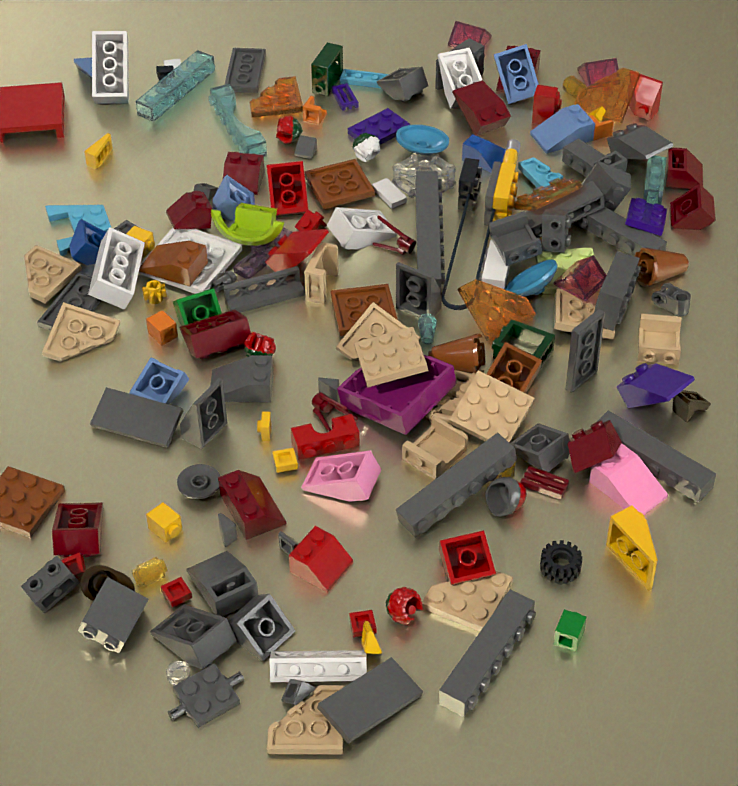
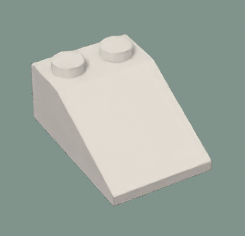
M470 48L438 54L444 92L450 109L460 107L452 93L453 90L482 81Z
M336 207L327 224L341 246L347 250L362 249L373 245L374 242L379 243L397 236L394 231L377 219V216H381L388 221L381 211Z

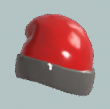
M511 477L495 479L485 491L489 510L493 515L499 517L510 515L523 506L527 495L524 485Z

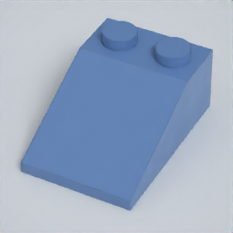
M527 44L494 54L495 64L508 104L534 97L539 83Z
M579 104L559 110L531 130L530 135L548 154L563 149L564 146L578 138L585 143L593 141L595 122Z

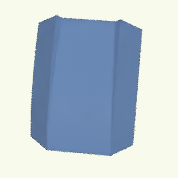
M151 357L129 394L170 404L185 387L189 378L185 372L169 367Z

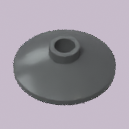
M192 465L179 474L177 486L179 491L188 498H207L219 489L218 477H220V474L209 465Z

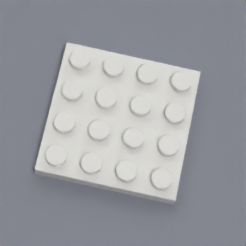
M172 228L158 245L182 241H193L206 245L208 263L193 284L189 287L142 272H138V274L197 294L212 287V282L220 278L242 252V245L197 229Z

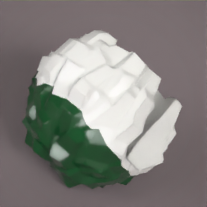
M360 134L353 142V150L356 153V157L364 162L373 159L380 153V140L372 134Z

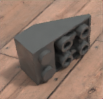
M228 551L186 569L215 615L223 617L244 607L251 599L258 595L257 582L244 564Z

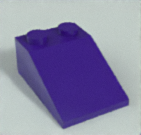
M643 363L635 368L636 372L623 377V382L616 387L627 408L669 402L691 384L695 378L657 363L650 365Z

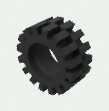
M560 540L559 544L556 541H552V546L548 543L541 553L540 570L543 571V576L548 575L547 579L549 581L555 579L554 583L557 584L559 580H562V584H566L567 579L569 582L574 581V578L577 579L581 572V551H577L578 547L576 545L571 547V542L569 541L567 545L564 544V540ZM565 559L570 564L558 565L553 560Z

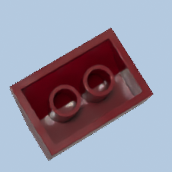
M235 309L179 327L190 354L198 359L207 358L210 356L209 354L214 352H226L228 348L233 346H244L245 340L251 334L247 317Z
M236 470L218 477L220 495L246 540L287 525L285 518L259 476Z

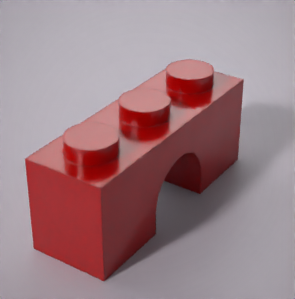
M352 414L332 418V430L327 433L316 432L311 423L291 428V442L298 460L360 446L359 430Z

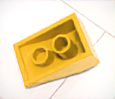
M631 505L610 516L606 545L649 591L653 587L658 560L647 520L641 512H638Z

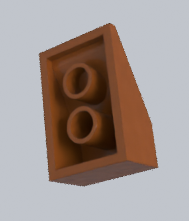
M193 241L157 245L142 263L139 272L190 287L208 263L206 245Z
M505 342L488 370L487 375L526 393L540 371L542 360Z

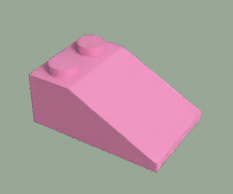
M622 443L614 457L591 466L589 482L623 509L633 505L638 512L645 515L668 497L667 492L640 457Z
M371 450L317 457L301 488L304 491L349 502L368 500L382 469Z

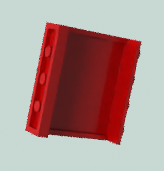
M62 82L0 87V142L3 143L4 133L53 129L56 130L57 138H64L65 95Z

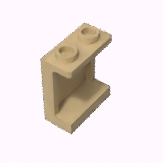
M320 242L304 271L306 301L325 304L327 300L326 275L338 276L339 274L337 245Z
M641 313L638 361L679 365L681 354V317Z
M434 416L431 419V427L414 443L407 440L402 445V460L433 479H437L467 451L468 436L463 431Z

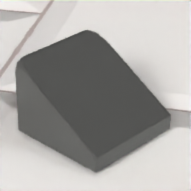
M301 135L298 139L294 156L312 159L317 149V139Z
M200 183L194 186V191L204 192L208 201L215 196L218 187L207 183Z
M318 378L319 392L338 402L337 388L339 387V379Z
M219 513L220 532L224 546L227 547L237 539L236 524L224 514Z
M280 531L279 548L289 555L299 543Z
M290 679L281 700L284 703L297 705L312 693L316 687L301 680Z

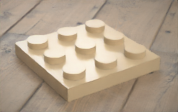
M413 327L354 342L367 387L428 371L426 360Z
M478 370L449 419V424L483 441H487L498 432L511 443L534 402V397Z

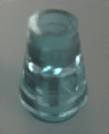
M423 314L417 322L421 341L423 344H432L437 320L432 314Z

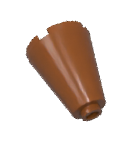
M640 248V251L634 255L640 258L638 266H641L636 280L641 286L645 287L685 273L689 266L686 256L680 253Z
M474 334L433 346L431 351L428 352V356L453 365L454 370L471 374L477 373L478 370L483 373L485 371L481 370V366H484L486 362L484 342L480 343L479 338H483L481 334Z

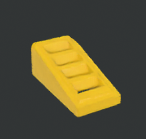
M107 133L84 151L87 166L97 169L113 148L111 134Z

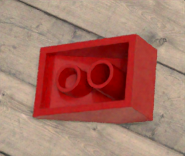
M303 161L267 165L271 208L277 209L276 216L305 213L308 210Z
M327 229L294 231L289 236L283 235L277 242L279 246H274L267 253L269 257L265 263L274 272L295 267L315 250L329 231Z

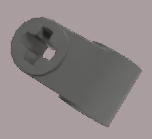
M664 283L661 289L654 292L651 296L656 306L676 316H685L689 313L690 293L671 283Z

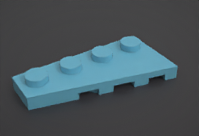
M534 157L518 162V169L548 200H552L577 188V184L572 181L567 182L563 179V175L550 171L549 166Z

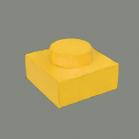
M601 106L590 112L588 116L593 115L601 122L606 110Z
M262 412L261 420L257 421V433H261L262 441H270L272 427L271 412Z
M294 448L272 451L277 473L298 469Z

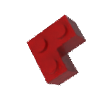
M537 85L534 93L532 123L541 124L561 110L562 99H560V92H558L557 87Z

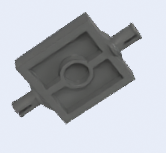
M214 663L174 685L173 692L179 699L180 705L168 711L169 717L173 721L186 714L194 721L198 728L240 704V699L234 692L233 686L244 681L243 675L239 671L227 678Z

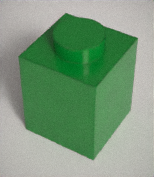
M564 609L555 630L553 645L576 652L585 631L587 617Z

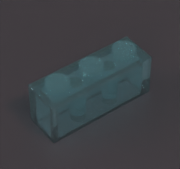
M652 156L648 158L643 199L647 203L653 205L655 203L661 205L667 157Z

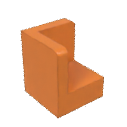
M310 96L303 105V121L319 125L327 114V110L315 105L314 96Z
M593 115L589 116L595 122L594 141L612 136L614 125L612 120L600 123Z
M160 311L146 319L148 333L161 346L178 337L176 322L164 311Z

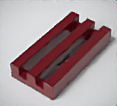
M528 466L527 472L524 473V478L521 479L520 483L525 488L561 500L569 485V480Z

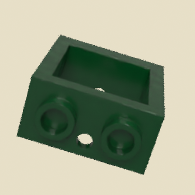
M327 42L311 64L312 93L329 96L332 91L331 87L336 86L343 72V46Z
M511 319L507 326H503L500 336L494 339L491 349H493V359H496L504 343L508 342L511 336L537 345L538 348L531 355L542 360V368L554 350L555 335Z

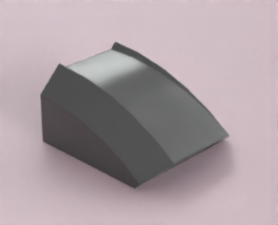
M539 423L510 443L515 447V452L520 458L547 472H550L552 468L563 460L568 459L570 454L568 433Z

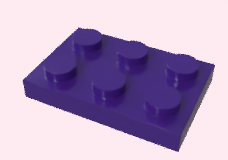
M387 108L349 127L348 134L354 139L363 133L372 134L380 140L379 144L381 145L395 138L397 131L401 127L410 125V123Z
M631 198L625 225L661 236L664 230L667 209L657 203L654 205L647 203L642 198Z

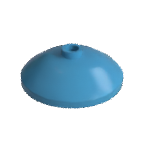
M407 125L401 127L396 133V140L404 149L421 156L440 153L449 145V137L443 131L431 126Z
M546 260L524 270L506 285L504 289L506 294L512 297L541 294L545 290L544 287L553 279L558 267L555 260Z

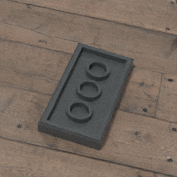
M233 48L224 84V92L258 93L266 49Z
M77 273L37 321L38 327L51 331L63 302L93 312L102 300L88 295L92 277Z
M600 309L572 329L565 388L569 392H573L598 371L605 312Z
M106 387L90 425L98 429L168 448L183 414V409Z
M391 657L319 702L317 709L349 744L422 696L423 690Z

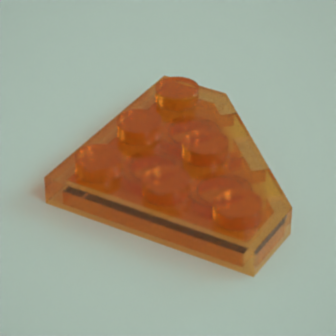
M621 68L614 74L596 81L593 85L579 90L574 105L579 104L588 113L603 106L606 110L603 118L622 124L640 73Z
M296 76L278 78L275 81V85L272 87L268 86L260 93V97L257 99L253 98L249 102L252 118L303 112V104Z
M477 279L457 289L486 341L498 336L503 326H507L511 319L523 323L536 315L527 297L517 295Z

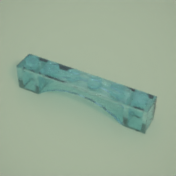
M225 84L210 88L211 96H208L211 106H214L217 116H220L221 123L226 126L228 134L232 135L235 145H238L239 152L267 156L266 140L261 132L245 126L234 116L236 97L231 85Z

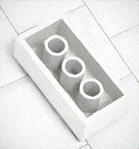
M92 31V98L94 104H129L127 31Z
M109 227L100 243L88 295L125 309L134 295L145 242Z

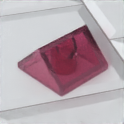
M455 21L448 46L455 48L468 38L485 46L492 35L486 29Z
M617 58L587 62L577 68L588 89L621 84Z
M592 255L576 261L554 281V285L587 301L602 287L607 275L595 256Z

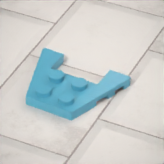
M104 205L45 206L49 222L69 218L73 232H75L80 219L105 232L108 231L109 227L111 228ZM72 237L56 240L61 256L67 255V251L70 250L69 245Z

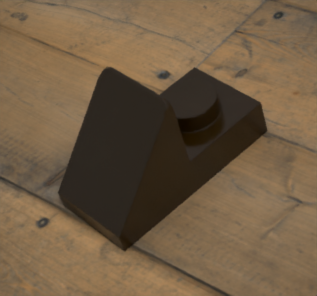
M682 390L673 397L672 410L685 422H688L695 411L707 410L711 403L697 392Z

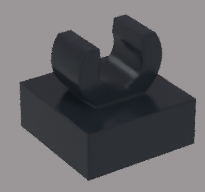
M173 65L156 66V73L160 84L163 85L164 79H169V84L172 85V79H175Z

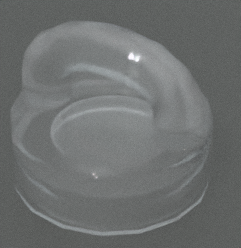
M175 661L169 664L166 669L168 681L176 685L191 676L189 664L186 661Z

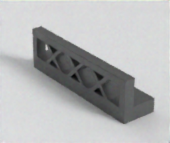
M298 266L223 285L225 304L228 310L235 309L240 313L305 296V289L300 282ZM294 274V279L285 280L288 275ZM270 280H276L274 284L267 285ZM251 285H258L255 289L248 290ZM235 289H238V290H239V291L237 292V294H234V295H230V294H229V291H232V290H235Z

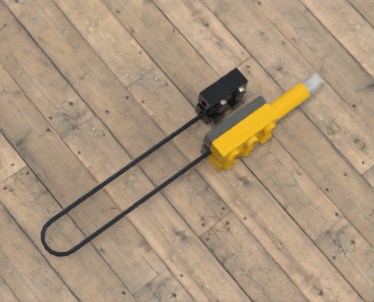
M511 139L507 142L502 164L501 162L494 161L485 196L484 225H488V230L472 296L466 304L453 305L448 303L444 296L466 211L473 210L474 204L478 203V193L481 191L479 178L482 175V167H479V159H464L458 188V210H463L441 294L442 303L449 309L463 310L472 305L490 235L488 223L512 215L511 209H514L515 198L513 197L517 196L518 190L516 183L518 182L519 172H516V164L521 146L518 140Z

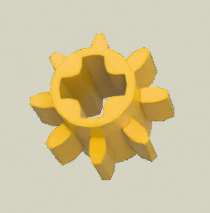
M151 280L147 282L146 287H142L144 300H148L151 304H159L163 298L167 297L165 284H161L157 280Z

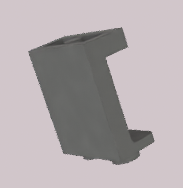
M525 211L488 223L491 239L506 266L542 254L541 240L535 237L528 225Z
M107 577L85 615L78 632L85 638L102 644L107 650L120 653L149 599Z

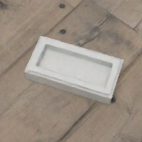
M388 178L372 184L375 193L391 209L407 202V197Z

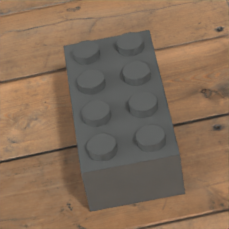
M617 251L599 292L594 312L598 309L605 312L603 328L614 331L616 324H621L641 266H638L640 258Z

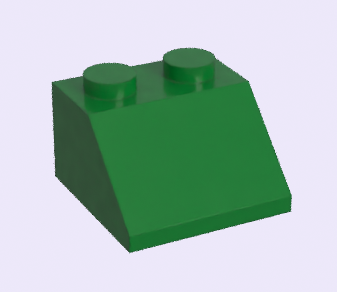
M214 288L173 301L181 326L222 313Z

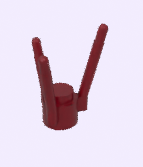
M377 216V219L400 236L397 240L399 248L375 242L373 246L398 252L401 255L405 252L410 254L416 246V240L405 235L381 216Z
M322 392L317 393L312 399V405L315 407L313 412L318 416L328 432L331 431V428L321 413H329L332 408H335L344 415L352 414L347 411L346 406L329 398ZM353 415L354 420L357 421L358 417Z

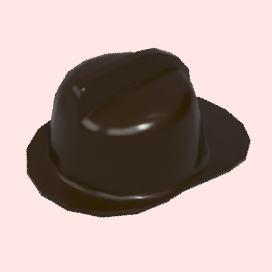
M104 565L90 567L84 572L80 581L81 591L85 597L92 601L95 600L107 577L135 591L134 583L130 577Z

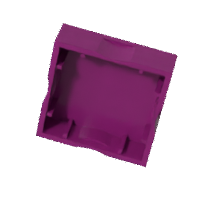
M424 355L428 371L367 387L362 369L359 368L337 388L340 403L352 412L406 435L457 384L454 366Z

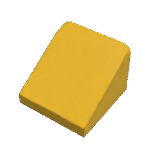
M365 621L361 639L364 652L382 654L381 647L369 621Z

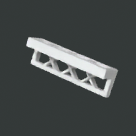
M364 650L271 651L270 682H289L290 679L304 682L354 681L367 673V656Z

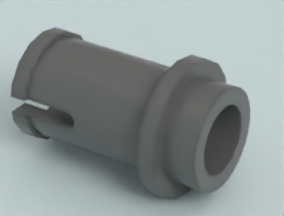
M226 271L223 276L212 282V287L220 284L214 288L219 293L224 289L223 285L235 283L237 277L233 271Z

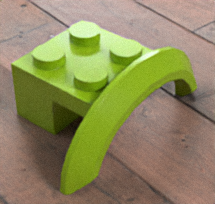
M240 203L235 210V222L229 228L222 219L221 211L211 210L212 220L218 231L231 241L243 245L258 246L267 244L279 236L284 226V222L276 221L277 209Z

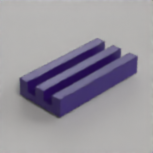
M348 83L331 87L332 93L342 111L346 110V107L348 109H352V106H355V108L359 107V102ZM343 88L347 92L351 101L348 100L346 93L343 91Z

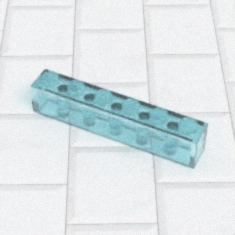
M199 50L193 53L135 101L137 115L153 122L215 71L214 56Z

